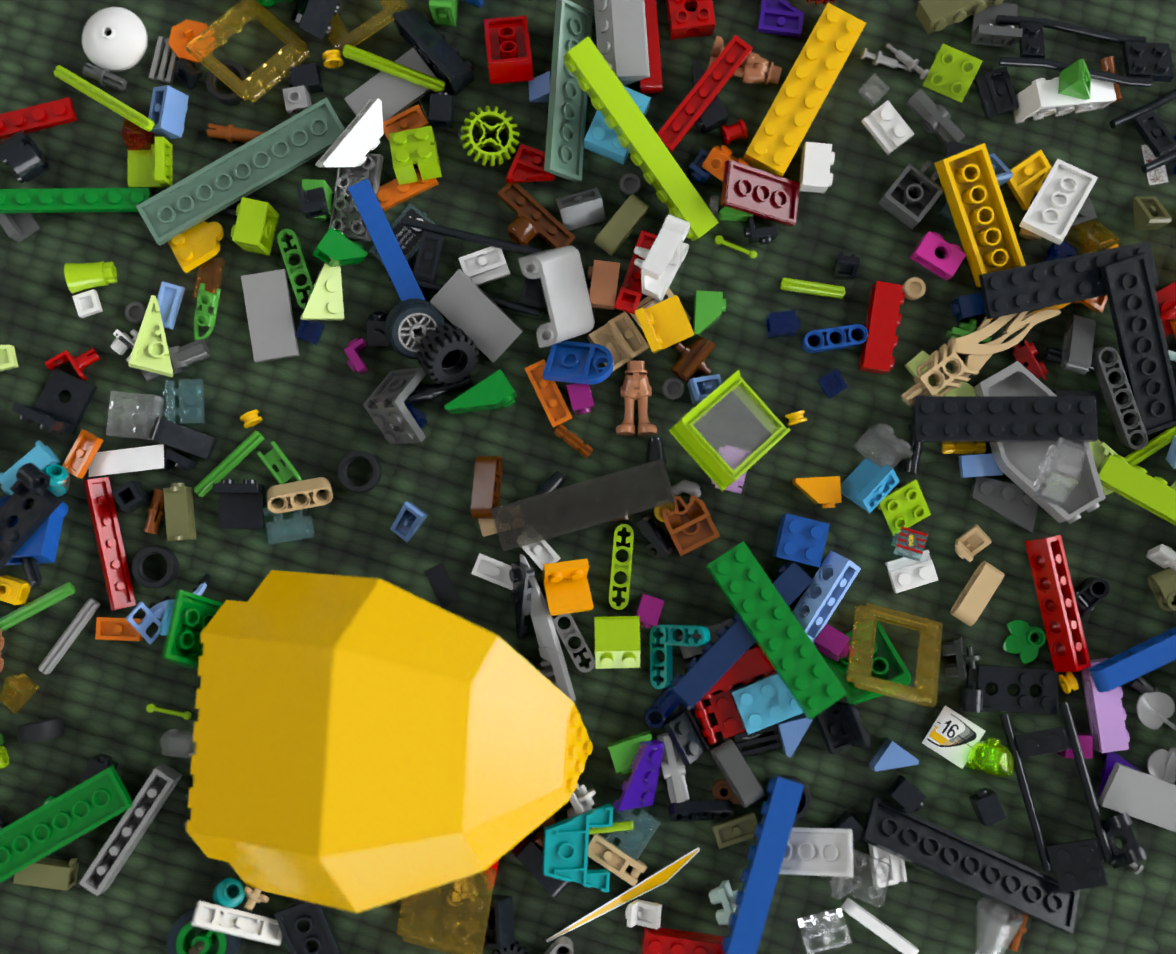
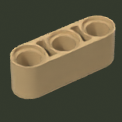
M324 477L274 485L266 492L267 507L273 513H284L322 506L330 503L333 499L331 483Z
M986 561L981 562L951 608L950 614L966 625L972 626L1004 578V573Z

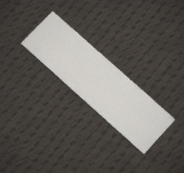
M164 444L97 452L89 466V477L164 468Z

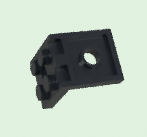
M54 368L36 407L15 402L11 411L18 413L19 419L28 423L38 424L40 429L47 432H55L60 435L62 432L75 434L97 386L58 368ZM69 391L71 399L69 402L64 403L62 395L64 392Z

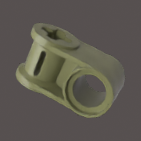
M1168 568L1148 576V584L1154 593L1160 609L1167 612H1176V572L1172 568Z

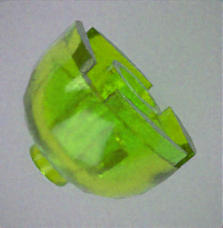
M987 738L986 741L977 742L972 746L967 757L966 766L974 771H978V767H980L981 770L986 771L985 774L1009 777V775L1012 776L1014 759L1009 749L1000 744V740Z

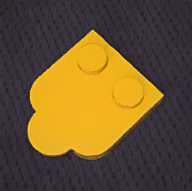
M203 221L168 241L185 273L190 272L218 254L221 247L219 241L224 236L223 227L218 222L207 223Z

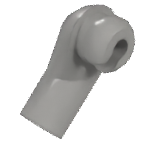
M682 480L668 488L671 497L683 492L690 494V496L694 495L697 498L701 495L700 486L687 480Z

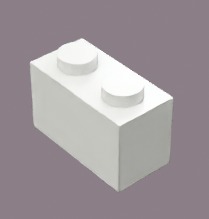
M806 142L804 144L801 156L799 191L825 193L828 187H831L833 173H830V165H833L835 152H831L832 144Z

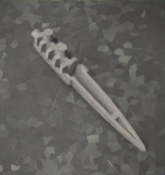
M520 554V562L529 566L525 556ZM529 576L531 586L533 587L530 614L539 645L540 656L543 658L540 663L545 668V670L539 672L569 699L575 701L574 689L554 623L535 576Z

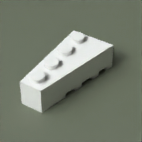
M1059 77L1052 80L1039 78L1032 81L1029 87L1016 95L1019 108L1013 112L1015 122L1022 123L1031 116H1033L1034 120H1039L1054 113L1056 117L1071 113L1074 110L1075 113L1102 109L1117 99L1114 84L1111 82L1091 78L1090 99L1084 100L1058 94Z

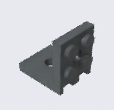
M422 367L390 371L363 404L372 417L373 422L378 426L390 445L422 443L426 437L404 404V401L426 375Z

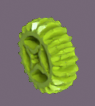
M486 106L485 112L480 107L477 108L478 115L470 112L469 116L471 119L465 118L464 120L467 126L461 127V131L466 134L461 135L460 139L467 141L463 144V149L470 148L467 155L472 156L475 154L474 162H477L479 158L483 159V166L486 165L487 160H490L491 166L495 165V160H497L499 165L503 164V158L508 161L510 159L509 153L515 154L516 152L513 146H518L519 141L514 138H518L520 134L517 131H513L518 125L516 123L510 124L513 117L505 118V110L501 114L497 113V106H495L493 112L490 111L489 106ZM492 120L497 122L498 124L490 126L486 122L482 121ZM477 125L481 138L475 144L472 130ZM503 129L507 133V144L505 147L501 145L502 141L499 138V134ZM487 133L489 135L495 133L493 139L489 138L484 140L486 138ZM486 146H490V147H492L494 150H498V151H497V152H486V151H483L482 149H483L484 147H486Z

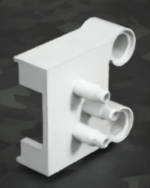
M668 215L650 250L635 247L634 253L645 259L636 258L634 264L641 268L642 294L659 301L663 300L688 252L689 244L683 241L690 228L689 222Z

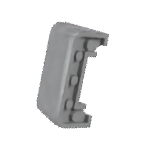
M564 246L519 258L521 271L527 278H541L551 322L542 324L537 330L539 348L583 335L593 329L595 324L580 253L575 247Z

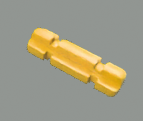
M943 442L941 451L943 454H953V452L954 454H983L986 452V443Z

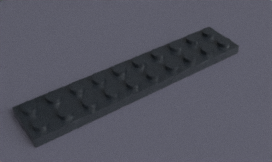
M877 797L871 800L864 827L865 831L861 838L862 841L1067 935L1073 934L1080 890L1061 893L1058 880Z

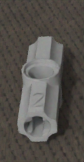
M668 733L657 735V739L665 743L661 767L664 779L667 782L669 799L671 803L689 800L685 779V766Z

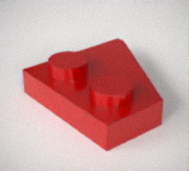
M520 144L506 177V182L553 181L556 175L544 171L545 152Z

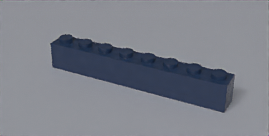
M795 562L789 565L783 564L776 571L778 576L774 580L770 578V581L788 607L813 581ZM737 613L732 617L734 622L729 627L725 625L716 634L719 638L714 643L710 641L701 650L703 655L699 659L694 657L686 665L688 670L683 675L679 673L670 682L673 686L669 691L687 709H692L756 642Z

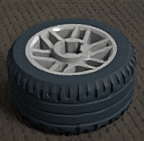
M417 298L407 299L400 302L390 311L386 320V335L392 347L400 355L410 359H419L417 352L420 351L418 349L419 344L423 342L421 339L429 334L428 331L431 329L434 331L439 325L444 327L445 321L441 313L430 302Z

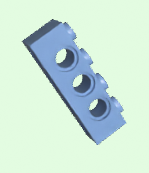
M833 551L829 552L813 577V581L809 584L792 611L813 644L861 570L852 561Z

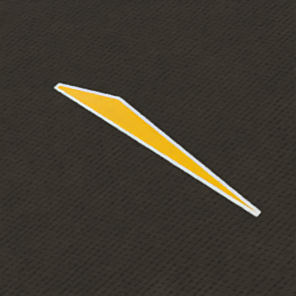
M699 847L546 940L547 943L667 883L700 851Z

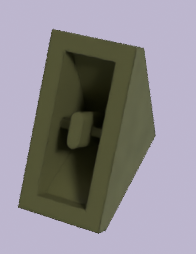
M1156 196L1134 197L1135 231L1158 230L1171 223L1172 217Z

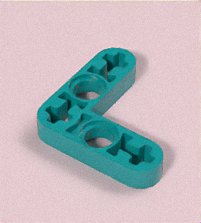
M659 624L657 627L653 626L651 628L650 682L655 689H664L671 686L670 682L673 680L672 646L698 647L709 643L710 632L705 626ZM678 629H680L683 632L684 636L682 641H679L676 638V632ZM658 633H663V637L659 636ZM691 634H701L702 638H691ZM659 651H662L665 655V660L662 663L658 660ZM659 676L664 678V682L659 680Z

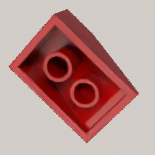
M515 16L484 19L490 84L533 80L527 17Z

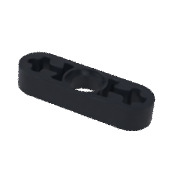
M728 800L672 803L668 807L669 819L676 822L722 820L734 816L733 803Z

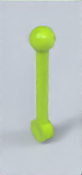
M716 236L715 238L717 245H726L748 254L752 259L757 257L755 250L749 251L725 241L722 236Z
M149 704L146 707L149 713L156 711L180 716L185 720H190L192 717L189 711L182 713L159 708L155 704Z

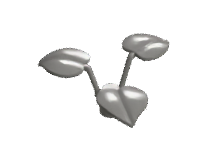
M1162 692L1141 694L1136 704L1139 720L1151 729H1158L1165 722L1176 731V725L1167 719L1175 711L1172 698ZM1176 747L1170 748L1169 752L1165 749H1157L1151 753L1147 760V769L1150 775L1171 783L1176 781Z

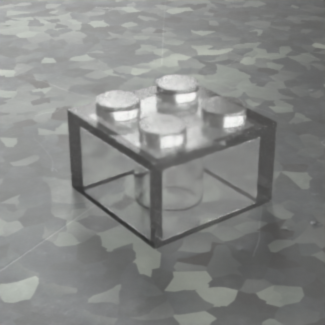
M111 391L106 435L118 438L155 441L148 438L155 418H162L164 398L150 394Z
M1059 438L1056 445L1051 444L1046 455L1048 459H1043L1038 469L1041 475L1037 476L1034 487L1037 488L1035 498L1062 507L1079 480L1087 447L1063 438Z

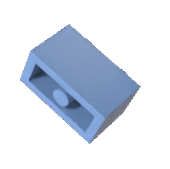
M168 85L154 87L148 118L154 121L155 126L150 132L164 136L167 140L182 138L189 96Z

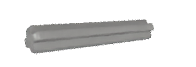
M93 598L87 600L38 667L40 672L47 675L53 671L99 608L100 603Z

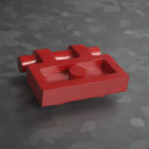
M730 691L714 693L712 697L708 698L710 702L708 706H704L702 700L695 705L696 717L700 718L703 726V735L707 737L709 744L718 742L715 736L716 732L721 731L724 739L744 732ZM714 712L717 724L711 725L708 714Z

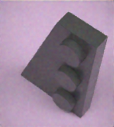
M974 477L970 498L1002 515L1008 521L1022 527L1028 533H1033L1038 504L1016 484L985 477Z

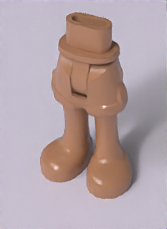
M720 36L715 37L706 71L725 48L724 40ZM751 52L741 64L742 67H739L733 76L742 78L744 83H764L767 85L770 82L778 84L782 67L773 65L774 62L771 61L770 63V61L762 58L759 54Z
M627 361L624 382L620 387V395L624 398L625 414L623 423L616 427V434L625 436L635 435V400L638 401L637 435L657 434V427L651 424L648 418V398L652 396V387L649 385L645 361Z

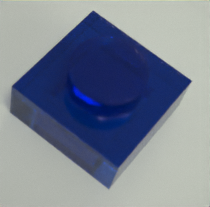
M301 320L295 336L317 346L325 325L315 320Z
M837 368L817 381L828 399L849 387Z

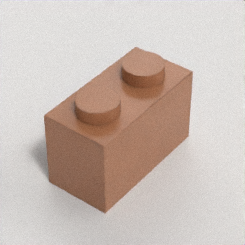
M594 260L593 266H589L588 279L592 280L591 288L587 287L592 308L614 310L620 263Z

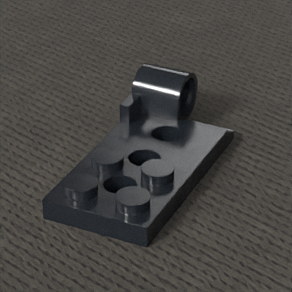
M27 463L19 468L16 474L17 481L10 487L14 494L0 508V536H2L0 542V570L63 502L47 489L50 484V477L34 463ZM34 501L33 507L27 510L28 505ZM15 519H18V523L14 527H11L12 522Z
M975 665V669L967 667V687H960V711L975 713L999 711L1057 714L1059 672H1055L1054 669ZM989 682H993L995 685V691L992 694H987L985 691V686ZM1015 683L1017 692L1014 695H1009L1007 688L1010 684ZM1036 684L1039 687V693L1032 697L1029 689L1032 685Z
M294 898L296 904L274 912L290 954H342L326 915L328 910L325 905ZM300 920H307L310 923V927L306 929L301 928L298 922ZM315 940L319 946L312 949L308 947L307 941Z

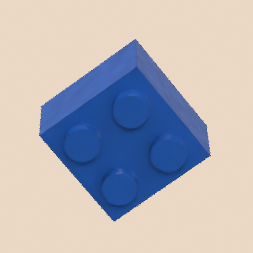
M787 513L782 514L772 557L820 567L830 524Z

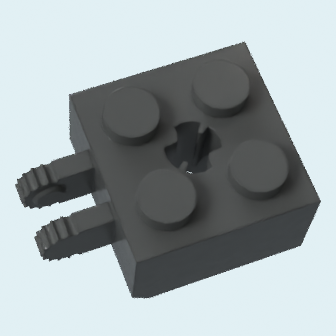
M928 160L920 170L909 163L878 202L880 206L910 229H913L922 220L944 191L943 188L935 183V180L938 178L937 170L933 172L931 178L923 174L930 167L931 162Z

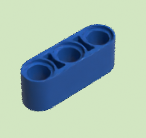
M861 324L813 330L802 338L801 347L807 353L853 348L866 341L868 331ZM852 331H856L860 334L859 341H856L852 338ZM830 334H835L838 337V344L830 341ZM808 337H813L817 340V347H812L808 344Z

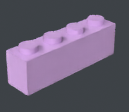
M1109 658L1090 660L1091 667ZM1091 667L1081 670L1090 732L1093 736V749L1101 753L1128 750L1130 736L1125 727L1126 712L1122 707L1121 698L1123 697V691L1121 686L1107 692H1098L1089 672Z

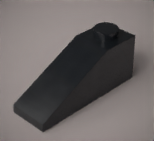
M698 60L693 61L691 69L692 89L705 74ZM718 95L694 124L697 130L701 129L703 135L727 123L729 115Z

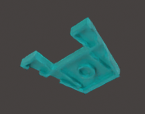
M606 804L544 827L543 874L567 882L580 883L588 888L594 887L603 892H609V870H587L589 828L612 827L613 806Z

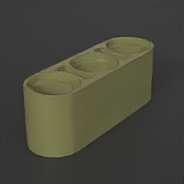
M631 194L598 234L594 243L612 256L644 218L650 206L635 194Z

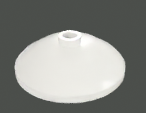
M109 7L96 12L87 21L82 33V46L86 56L97 67L108 69L111 72L124 71L136 65L145 54L148 44L147 31L142 21L133 12L120 7ZM109 31H112L109 36H106Z

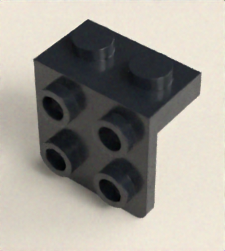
M221 479L220 484L213 483V493H219V527L222 529L263 528L265 485L256 484L257 480H243V484H234L232 479Z
M835 702L815 716L829 754L833 755L851 746L865 749L870 747L869 733L863 727L861 712L854 704Z

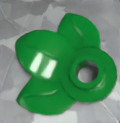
M1022 620L1008 622L1006 626L1011 635L1004 640L1002 649L1008 653H1020V659L1023 664L1032 662L1038 656V649L1046 641L1045 632L1041 628L1030 626ZM1033 633L1037 636L1035 641H1032L1030 638Z

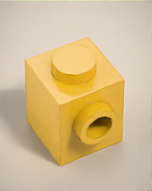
M8 575L0 576V601L13 605L26 604L31 589L28 581Z

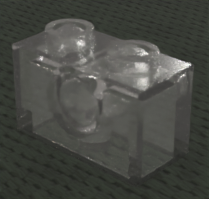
M841 908L797 919L807 954L852 943Z

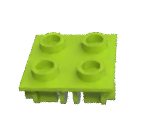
M942 44L940 50L936 53L935 60L922 86L962 103L983 61Z
M916 479L911 482L907 481L904 486L895 488L893 492L890 491L876 506L878 510H882L892 536L902 532L901 527L909 528L931 515Z

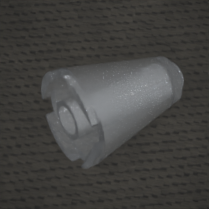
M979 899L976 905V954H1004L1023 923L1021 913L999 903H993L991 899Z

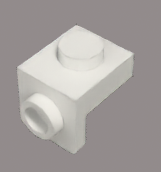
M639 899L629 903L625 911L627 927L639 925L652 929L660 928L662 904Z

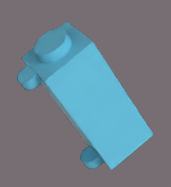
M38 440L35 443L36 446L5 473L0 472L1 489L9 496L14 494L10 487L17 481V471L24 464L34 463L42 470L49 465H59L62 462L48 446Z

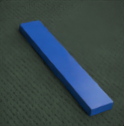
M365 179L347 187L401 301L413 298L425 300L369 180Z

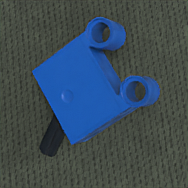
M5 496L0 500V508L11 496ZM62 502L5 564H22L28 584L32 588L39 587L43 581L37 564L55 563L63 519L68 512V505L65 502ZM15 519L12 522L11 527H14L18 523V519Z

